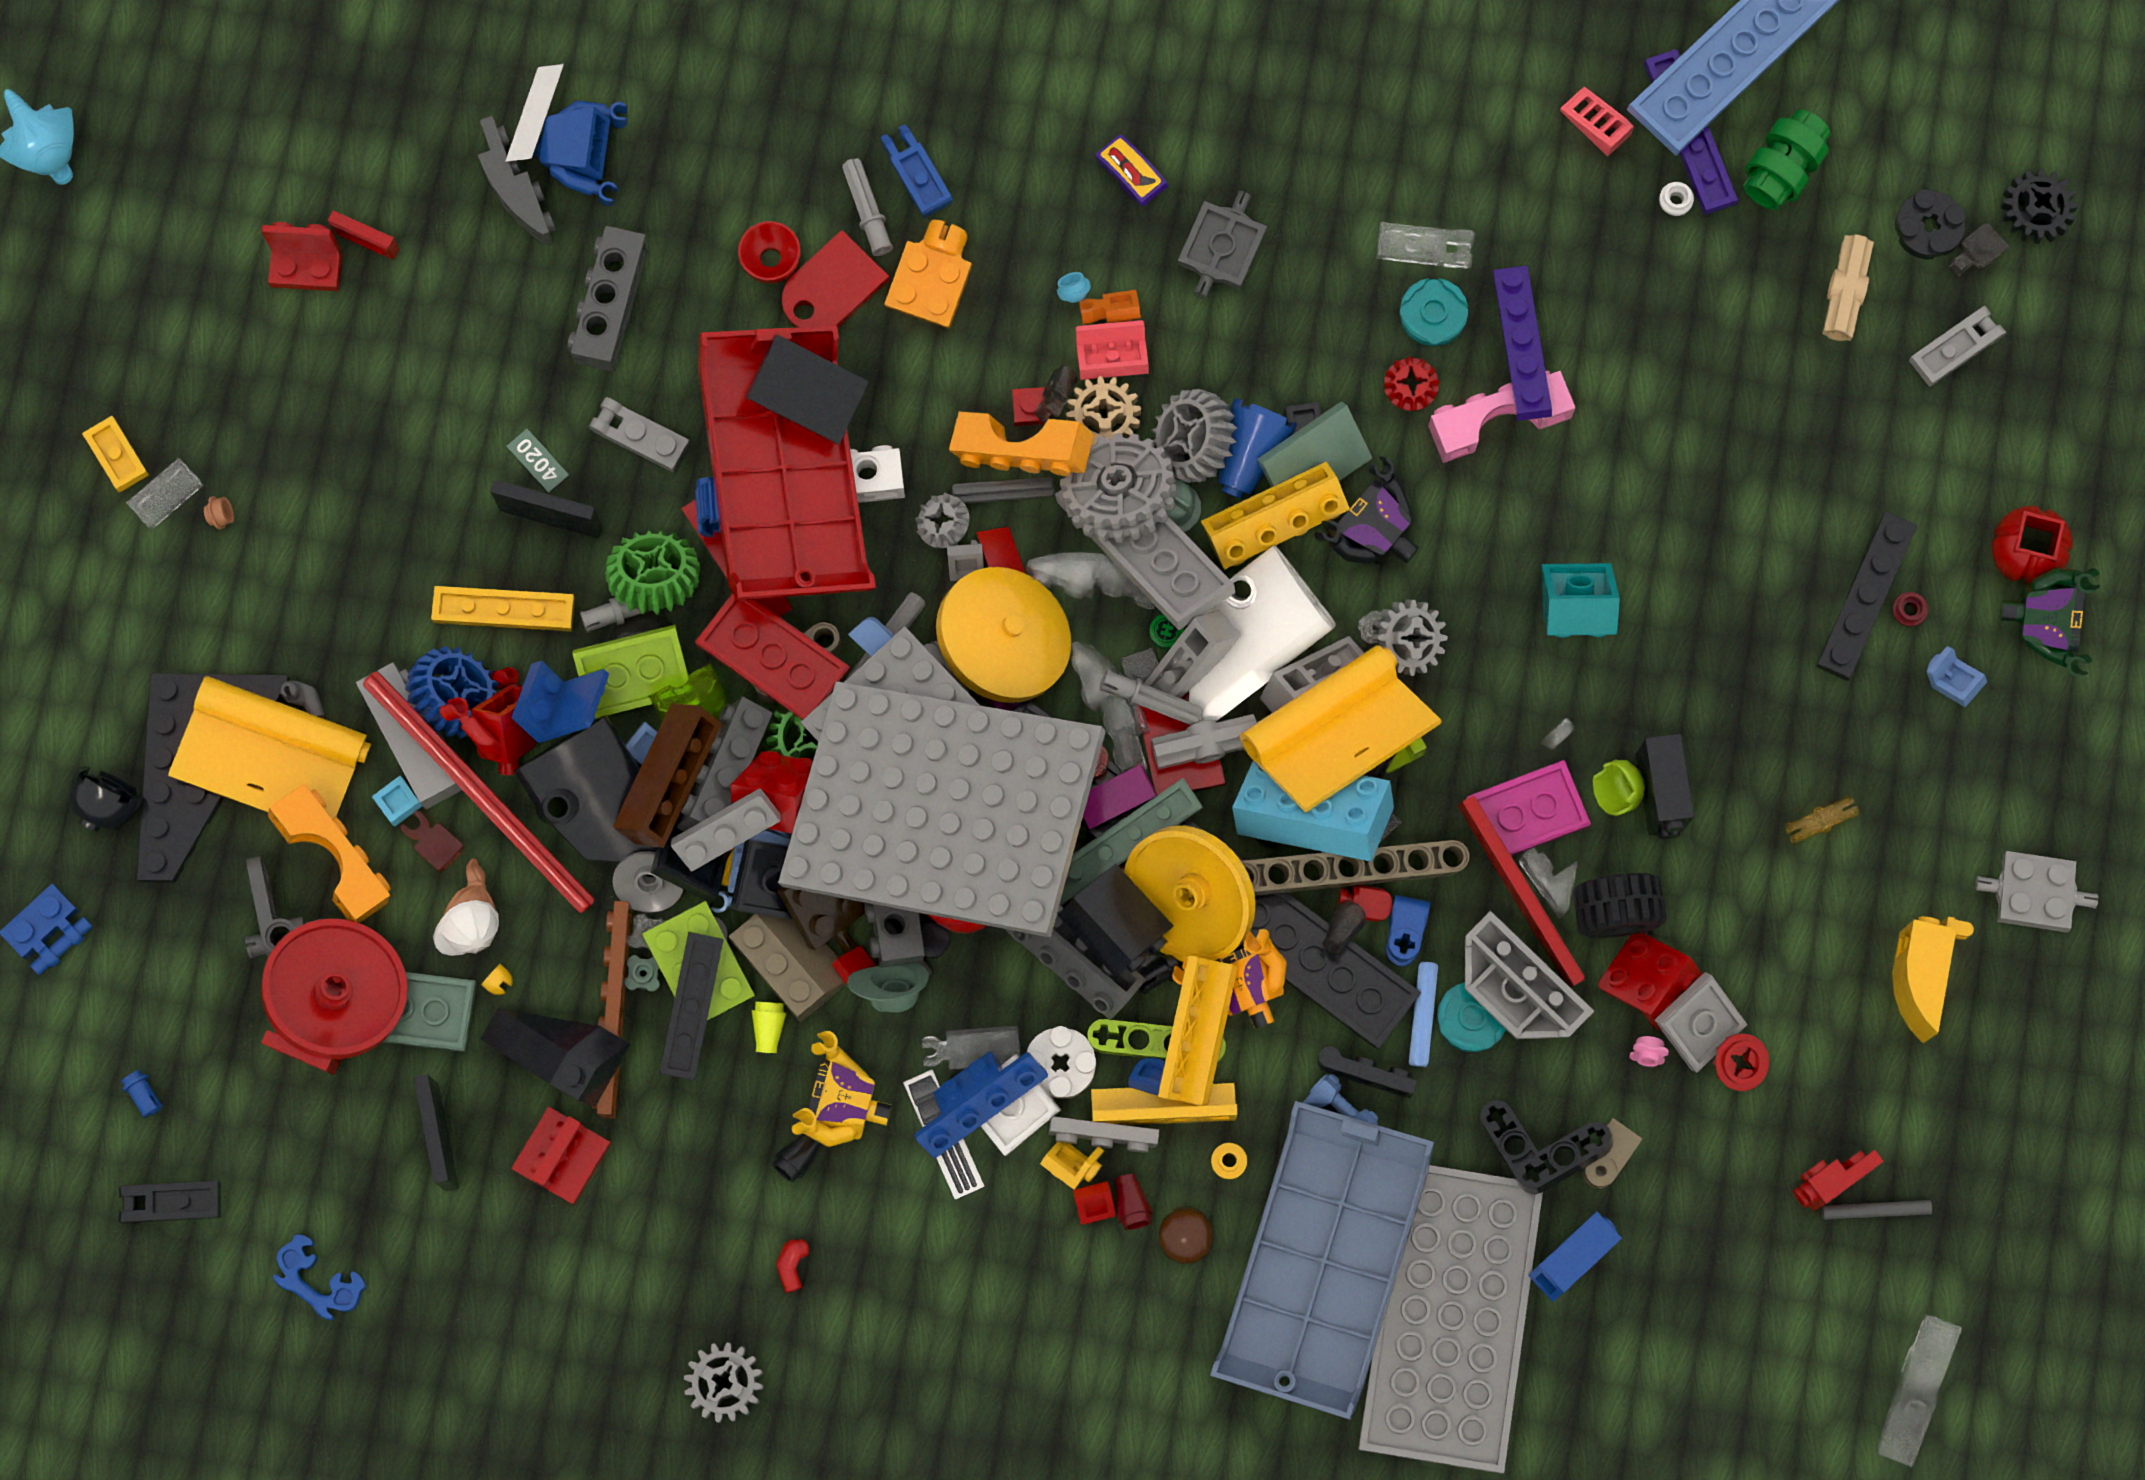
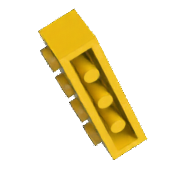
M1326 461L1202 520L1201 523L1216 557L1225 570L1231 566L1242 564L1246 559L1268 550L1273 545L1277 546L1279 543L1294 536L1305 534L1309 529L1321 524L1322 521H1332L1338 518L1340 514L1350 510L1337 476Z

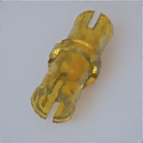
M1847 795L1845 798L1824 808L1818 806L1812 809L1811 814L1785 824L1787 834L1797 829L1802 830L1790 836L1789 839L1796 845L1800 841L1819 832L1826 834L1832 831V826L1857 817L1859 815L1857 806L1842 811L1843 808L1850 806L1855 801L1850 795Z

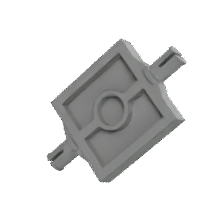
M2005 851L1998 879L1977 876L1975 880V891L1996 893L1998 902L1997 922L2068 933L2071 930L2072 913L2076 905L2096 909L2098 905V894L2077 891L2075 883L2077 861Z

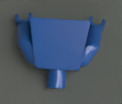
M573 102L558 114L548 116L545 119L543 136L538 138L533 157H539L540 163L550 170L551 176L567 188L589 196L592 193L597 194L599 201L603 205H613L614 200L604 197L602 193L605 190L618 192L617 186L608 181L599 185L596 184V180H602L610 123L615 128L625 127L628 119L626 117H617L615 114H626L627 106L623 102H615L610 108H607L602 103Z

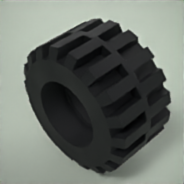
M1648 873L1611 875L1585 881L1572 889L1577 929L1581 935L1592 938L1627 936L1654 930L1667 922L1661 877Z

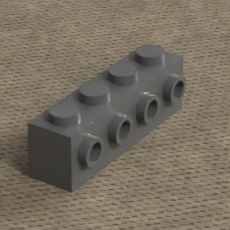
M743 696L732 705L726 704L718 719L722 725L680 812L681 815L675 826L676 828L684 832L732 804L731 783L752 763L773 714L772 712Z
M1060 905L1051 937L1005 929L1015 941L1026 947L1043 965L1055 972L1071 989L1077 991L1092 1004L1095 1010L1102 1013L1110 1021L1146 980L1137 971L1131 973L1128 969L1116 978L1058 916L1063 910V907Z

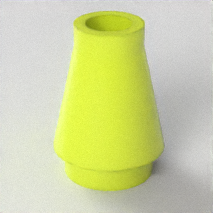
M755 1002V1010H751L756 1052L777 1053L778 1042L787 1012H783L784 1003Z

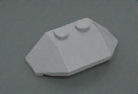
M1491 911L1465 936V990L1515 1039L1570 1037L1594 1012L1583 999Z

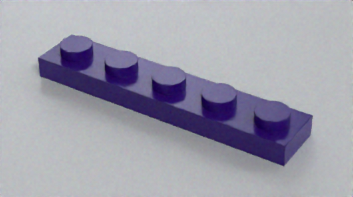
M1677 49L1645 59L1644 67L1651 84L1680 57ZM1707 126L1679 153L1704 215L1734 206L1738 201L1710 129Z
M1526 265L1493 270V279L1517 421L1552 417V406L1528 267Z

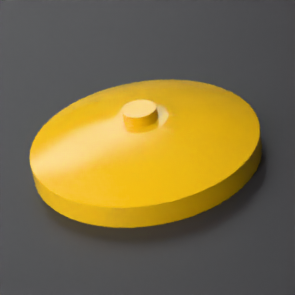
M988 567L975 570L961 578L947 592L940 604L936 620V634L941 654L953 674L965 686L985 698L1007 703L1023 702L1036 698L1047 691L1061 677L1067 667L1071 653V633L1066 615L1053 594L1039 581L1023 572L1004 567Z
M1169 826L1147 836L1130 853L1125 864L1124 873L1174 926L1164 936L1168 943L1160 952L1167 956L1172 955L1181 962L1187 959L1188 955L1215 961L1229 955L1244 942L1247 933L1250 932L1255 918L1254 889L1244 865L1224 842L1214 835L1195 827Z

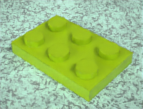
M675 625L572 651L579 677L601 669H605L609 673L605 692L600 699L595 718L693 694Z
M706 900L642 933L674 997L688 932L724 939L707 1020L755 996Z

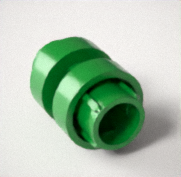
M1803 109L1796 110L1789 118H1778L1765 137L1769 148H1758L1745 166L1746 174L1749 177L1743 185L1745 193L1754 202L1769 210H1778L1785 201H1796L1809 183V178L1805 172L1817 171L1829 153L1826 140L1831 133L1828 125L1815 114Z

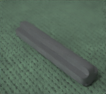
M1051 477L961 483L952 486V496L958 497L964 504L1051 498L1055 493L1054 481Z

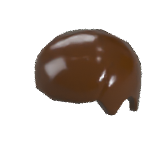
M1191 1206L1177 1207L1163 1218L1159 1229V1244L1167 1258L1180 1264L1195 1263L1201 1260L1203 1256H1206L1211 1248L1213 1227L1204 1212Z

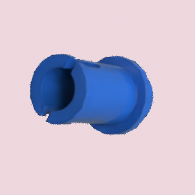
M137 1070L121 1081L124 1085L122 1090L124 1093H129L141 1112V1116L147 1118L158 1112L163 1107V1104L160 1103L148 1084V1075H143L140 1070Z

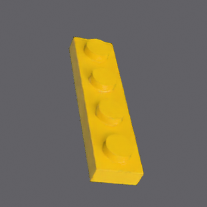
M434 586L431 620L433 623L572 631L575 596L574 594Z

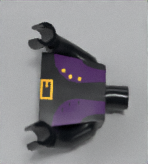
M1379 456L1383 462V469L1379 472L1378 468L1373 464H1370L1368 467L1369 473L1380 477L1379 482L1374 480L1338 523L1335 521H1322V524L1326 525L1328 533L1326 535L1323 532L1316 531L1315 538L1318 541H1329V546L1347 562L1362 564L1375 562L1381 564L1392 552L1407 564L1419 549L1416 544L1405 537L1411 529L1413 522L1411 518L1412 510L1402 485L1393 473V461Z

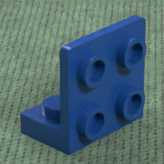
M542 660L532 663L511 718L538 743L559 738L579 730H585L595 720V713L600 699L605 692L609 673L605 669H601L564 682Z

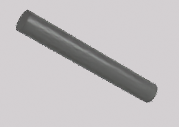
M1931 1200L1824 1205L1821 1207V1214L1823 1220L1932 1214Z

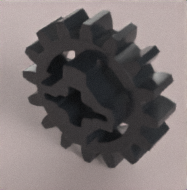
M2040 168L2035 176H2033L2030 170H2026L2022 179L2016 176L2011 182L2012 187H2007L2003 193V196L2007 199L2003 200L2000 208L2008 210L2003 217V221H2012L2014 223L2010 230L2011 233L2018 230L2023 232L2021 240L2025 241L2029 235L2034 236L2035 244H2039L2043 236L2049 242H2052L2057 234L2063 236L2068 230L2067 225L2071 226L2076 217L2071 213L2076 211L2078 204L2070 202V200L2073 199L2076 192L2075 190L2066 191L2065 187L2069 182L2067 179L2062 180L2060 183L2056 181L2057 172L2054 171L2049 177H2046L2043 168ZM2057 199L2059 201L2060 208L2057 206ZM2018 203L2022 206V212L2019 210Z

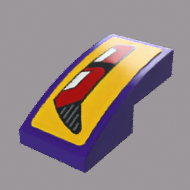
M1121 134L1095 154L1098 163L1119 181L1121 188L1142 207L1168 187L1166 180L1155 167Z

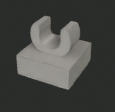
M971 540V545L958 546L957 542L953 546H947L950 581H958L965 575L984 568L982 544H978L976 540Z

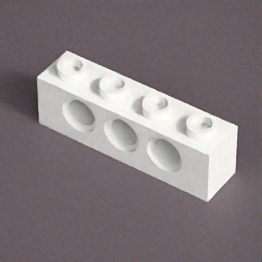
M883 445L872 448L870 452L858 453L855 449H850L858 503L905 498L899 448L892 449V446ZM864 468H872L877 472L873 478L868 480L858 476L859 472Z

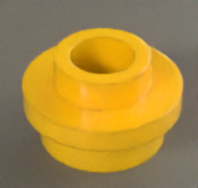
M1224 1143L1214 1150L1211 1157V1165L1219 1177L1235 1179L1245 1171L1247 1156L1240 1146L1234 1143ZM1231 1154L1236 1158V1164L1233 1167H1227L1223 1164L1222 1158L1225 1155Z

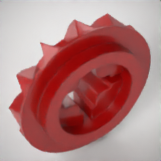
M1409 356L1400 361L1396 360L1387 370L1384 378V390L1388 399L1396 407L1407 411L1421 410L1430 405L1439 389V380L1435 367H1431L1426 363L1424 358L1415 359ZM1410 371H1412L1416 381L1422 382V384H1417L1414 396H1412L1409 386L1401 383L1407 381Z
M1739 1033L1725 1037L1726 1040L1722 1045L1716 1048V1059L1712 1062L1716 1067V1077L1726 1087L1733 1090L1747 1091L1755 1088L1763 1081L1768 1072L1769 1056L1766 1047L1758 1038L1749 1034ZM1744 1053L1743 1060L1751 1069L1739 1067L1735 1070L1737 1064L1733 1061L1731 1055L1742 1056Z

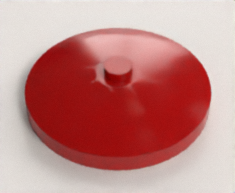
M321 919L295 928L277 943L269 955L263 971L261 999L270 1024L287 1043L306 1054L326 1059L351 1058L374 1049L393 1032L405 1008L408 989L407 978L397 952L379 933L363 924L350 920Z

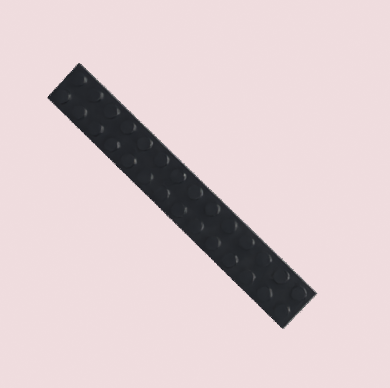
M1029 700L1021 702L1014 710L1015 712L1052 718ZM1099 754L1090 789L1124 773V771L1102 754ZM1150 800L1091 829L1088 828L1083 817L1080 828L1095 839ZM1189 819L1178 825L1201 829ZM1287 892L1256 895L1255 918L1250 932L1256 938L1260 929L1269 931V938H1271L1273 945L1287 962L1285 982L1378 1051L1421 992ZM1244 942L1239 946L1241 949L1244 948Z

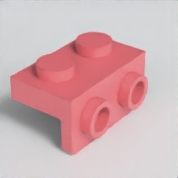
M1144 321L1083 325L1075 328L1080 380L1096 379L1098 376L1107 378L1149 374Z

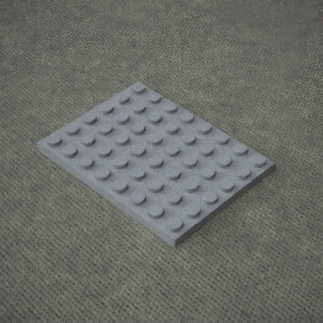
M836 681L778 883L782 887L1051 937L1106 731L1102 726Z

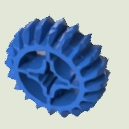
M445 645L438 651L433 648L415 662V666L408 673L407 678L409 681L406 683L405 690L410 693L407 702L416 705L414 709L423 716L427 723L434 726L436 732L442 729L447 738L456 733L461 739L467 736L461 728L463 724L459 719L453 721L445 720L440 714V707L449 704L448 700L461 697L467 701L468 707L474 708L498 693L496 690L498 689L499 682L490 679L493 670H485L482 667L484 660L476 662L472 659V651L463 655L459 647L450 651ZM435 674H445V676L440 675L439 678H438V677H433L432 675H435ZM468 710L467 714L472 717L471 710Z

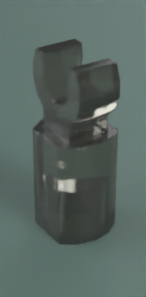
M1062 366L1054 370L1042 394L1044 400L1035 410V415L1043 423L1047 422L1051 414L1055 417L1060 415L1063 405L1067 403L1077 383V375L1068 367Z

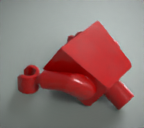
M506 667L493 672L490 677L491 680L499 682L497 688L501 691L471 709L472 717L467 714L469 710L467 701L461 697L448 700L449 704L440 707V714L447 721L459 719L463 724L461 728L477 746L478 755L483 759L498 762L499 774L514 775L513 771L519 767L518 758L532 750L537 741L511 718L523 686L517 685L519 680L518 671L513 667Z

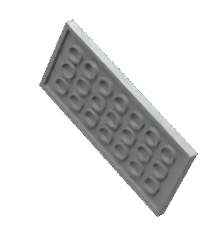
M1429 1166L1428 1175L1371 1360L1358 1450L1504 1474L1531 1281L1528 1275L1532 1272L1543 1192L1529 1194L1520 1187L1516 1179Z

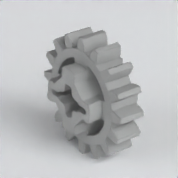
M1405 599L1404 604L1402 602H1393V611L1389 609L1381 611L1385 620L1383 622H1374V625L1380 629L1379 634L1372 635L1371 639L1379 641V646L1383 649H1390L1397 659L1396 673L1401 674L1403 671V674L1408 676H1414L1415 671L1417 673H1427L1426 664L1436 666L1438 662L1434 657L1435 654L1445 653V650L1439 644L1440 641L1448 640V636L1440 634V629L1446 624L1445 622L1435 621L1439 612L1437 610H1428V603L1418 602L1416 604V600ZM1414 635L1418 636V639L1408 641L1401 639V637Z
M728 1342L724 1347V1351H720L715 1343L711 1344L712 1353L709 1355L702 1350L698 1351L701 1361L699 1363L690 1361L688 1365L694 1369L693 1375L684 1376V1380L692 1383V1387L684 1391L685 1395H695L696 1397L690 1406L693 1409L703 1406L702 1417L705 1419L712 1412L715 1413L717 1423H721L726 1414H728L732 1422H735L737 1418L736 1412L739 1410L745 1415L750 1414L746 1405L749 1402L758 1404L759 1400L753 1395L754 1391H760L764 1388L762 1384L755 1382V1378L763 1375L761 1369H752L757 1359L752 1356L745 1360L743 1357L746 1349L741 1346L734 1353L732 1352V1344ZM729 1358L724 1366L714 1369L707 1366L717 1359ZM741 1366L744 1367L747 1373V1388L740 1384L738 1374ZM727 1373H730L729 1381L733 1383L730 1389L723 1388L721 1392H718L719 1385L715 1382L718 1376L724 1378ZM700 1378L707 1380L709 1393L706 1396V1400L700 1390ZM734 1396L740 1399L739 1402L732 1406L719 1407L724 1399Z

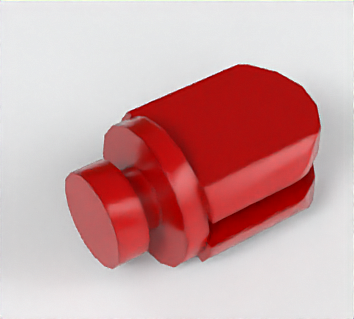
M1353 885L1350 893H1348V889L1340 888L1337 898V909L1345 910L1348 907L1349 917L1373 922L1386 919L1393 907L1392 898L1387 891L1382 888L1365 885Z

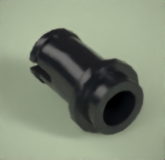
M1161 955L1157 958L1156 963L1138 972L1146 979L1138 990L1142 994H1147L1150 990L1167 980L1170 982L1174 981L1172 977L1174 966L1180 968L1177 960L1172 955Z

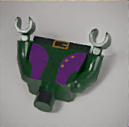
M2055 567L2035 577L2031 583L2024 584L2022 601L2002 600L2000 620L2019 622L2021 638L2025 640L2029 648L2046 660L2062 667H2067L2069 673L2075 677L2087 675L2088 672L2082 671L2079 668L2078 662L2080 660L2084 663L2092 662L2091 656L2088 654L2074 656L2073 652L2079 651L2085 593L2089 594L2100 588V585H2092L2088 581V577L2094 578L2098 576L2099 571L2092 568L2082 574L2079 570Z

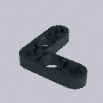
M1492 1100L1486 1103L1480 1112V1119L1485 1131L1520 1187L1529 1194H1539L1606 1156L1613 1147L1610 1129L1604 1123L1592 1121L1538 1152L1511 1107L1506 1102ZM1497 1111L1499 1115H1503V1121L1508 1129L1503 1134L1497 1122L1492 1121L1491 1114ZM1593 1133L1598 1137L1604 1135L1601 1138L1603 1144L1596 1146L1595 1143H1590L1589 1136ZM1512 1139H1521L1525 1142V1149L1521 1154L1511 1155L1505 1151L1507 1143ZM1577 1141H1580L1581 1147L1585 1146L1584 1151L1586 1155L1582 1157L1578 1146L1575 1144ZM1564 1149L1572 1151L1575 1154L1574 1161L1568 1166L1558 1165L1555 1162V1156L1559 1151ZM1546 1159L1549 1160L1550 1166L1552 1170L1555 1172L1552 1175H1550L1548 1168L1546 1169L1545 1163L1543 1162ZM1531 1169L1536 1173L1540 1172V1181L1534 1183L1532 1179L1527 1180V1172Z

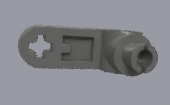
M259 855L247 858L246 861L261 933L245 936V944L249 945L246 948L250 959L265 954L268 958L276 946L275 939L279 933L283 931L291 932L295 928L308 923L304 916L288 920L278 918L268 869L263 856Z

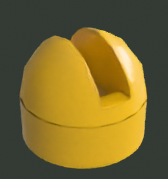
M499 964L481 985L493 995H503L506 992L500 985L504 982L512 987L513 978L511 973Z

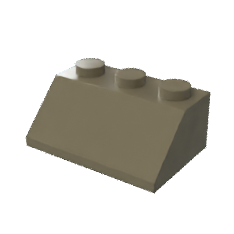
M754 914L729 935V939L734 947L800 1023L846 985L832 967V963L838 958L826 943L817 950L810 949L794 920Z

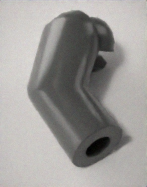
M286 681L281 685L280 694L286 701L305 708V711L309 714L326 719L321 700L314 687L298 681Z

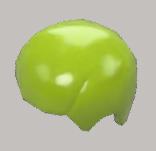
M1613 760L1604 764V769L1593 777L1594 795L1599 806L1607 814L1614 816L1630 812L1638 807L1645 791V783L1640 770L1628 760Z

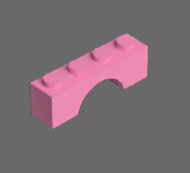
M1546 371L1552 417L1530 419L1529 421L1539 430L1571 419L1575 411V405L1561 371L1552 374ZM1511 383L1500 387L1498 393L1486 396L1485 393H1480L1468 398L1466 404L1454 407L1452 404L1445 405L1434 411L1428 427L1443 463L1474 453L1479 442V431L1490 419L1504 414L1516 415Z

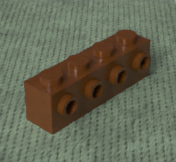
M671 703L613 828L634 844L664 848L722 723L701 706Z

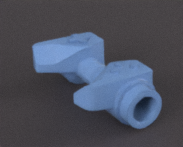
M1325 1074L1309 1091L1311 1094L1303 1101L1305 1104L1318 1108L1330 1104L1342 1115L1378 1125V1117L1373 1111L1364 1109L1358 1112L1344 1097H1341V1094H1339L1341 1084L1334 1074Z

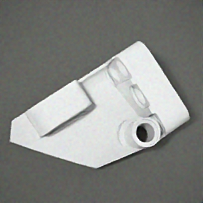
M1275 545L1230 579L1233 584L1238 580L1246 581L1251 587L1249 597L1240 598L1234 593L1204 613L1207 614L1220 610L1241 636L1225 657L1189 690V702L1201 706L1203 709L1199 722L1219 720L1266 684L1272 673L1283 668L1330 632L1336 625L1321 602Z

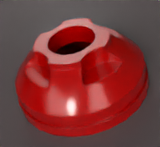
M765 221L755 224L744 233L738 246V256L741 266L751 278L763 283H776L788 278L796 270L801 256V248L797 236L789 227L779 222ZM774 250L781 255L778 265L767 267L762 264L761 257L766 251Z

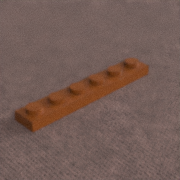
M614 901V911H608L607 932H612L611 946H605L604 967H609L608 981H602L601 1002H606L605 1016L599 1017L598 1026L622 1038L626 997L624 982L628 973L626 962L629 958L633 909L629 902ZM620 1064L596 1107L592 1106L593 1109H597V1114L601 1118L616 1119Z

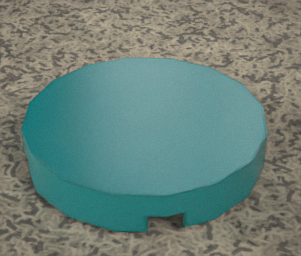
M1428 278L1420 280L1409 287L1402 298L1399 315L1402 327L1409 337L1420 344L1439 346L1448 344L1460 335L1467 322L1468 305L1466 297L1459 287L1448 280L1439 278L1438 280H1429Z
M1465 982L1455 985L1447 991L1438 1006L1437 1023L1441 1035L1451 1046L1461 1051L1477 1053L1490 1049L1500 1041L1506 1030L1465 990Z

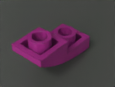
M1140 764L1090 789L1083 814L1089 829L1157 796L1143 765Z

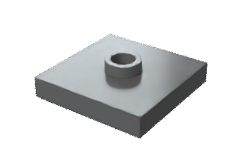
M1706 972L1654 1020L1688 1067L1696 1073L1717 1054L1716 1048L1722 1045L1726 1040L1725 1037L1736 1035L1747 1026V1023L1713 976Z

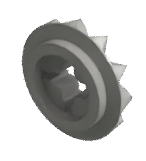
M944 492L943 495L931 496V500L926 504L920 505L921 511L919 516L915 518L918 527L916 532L925 543L935 548H947V546H953L963 538L968 529L970 518L969 511L962 500ZM944 512V515L952 520L943 522L941 528H939V525L931 520L939 518L941 513Z

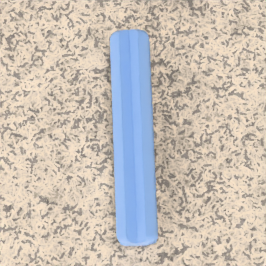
M1421 962L1418 966L1416 989L1421 993L1414 1005L1409 1064L1414 1067H1426L1429 1063L1438 965L1433 962Z

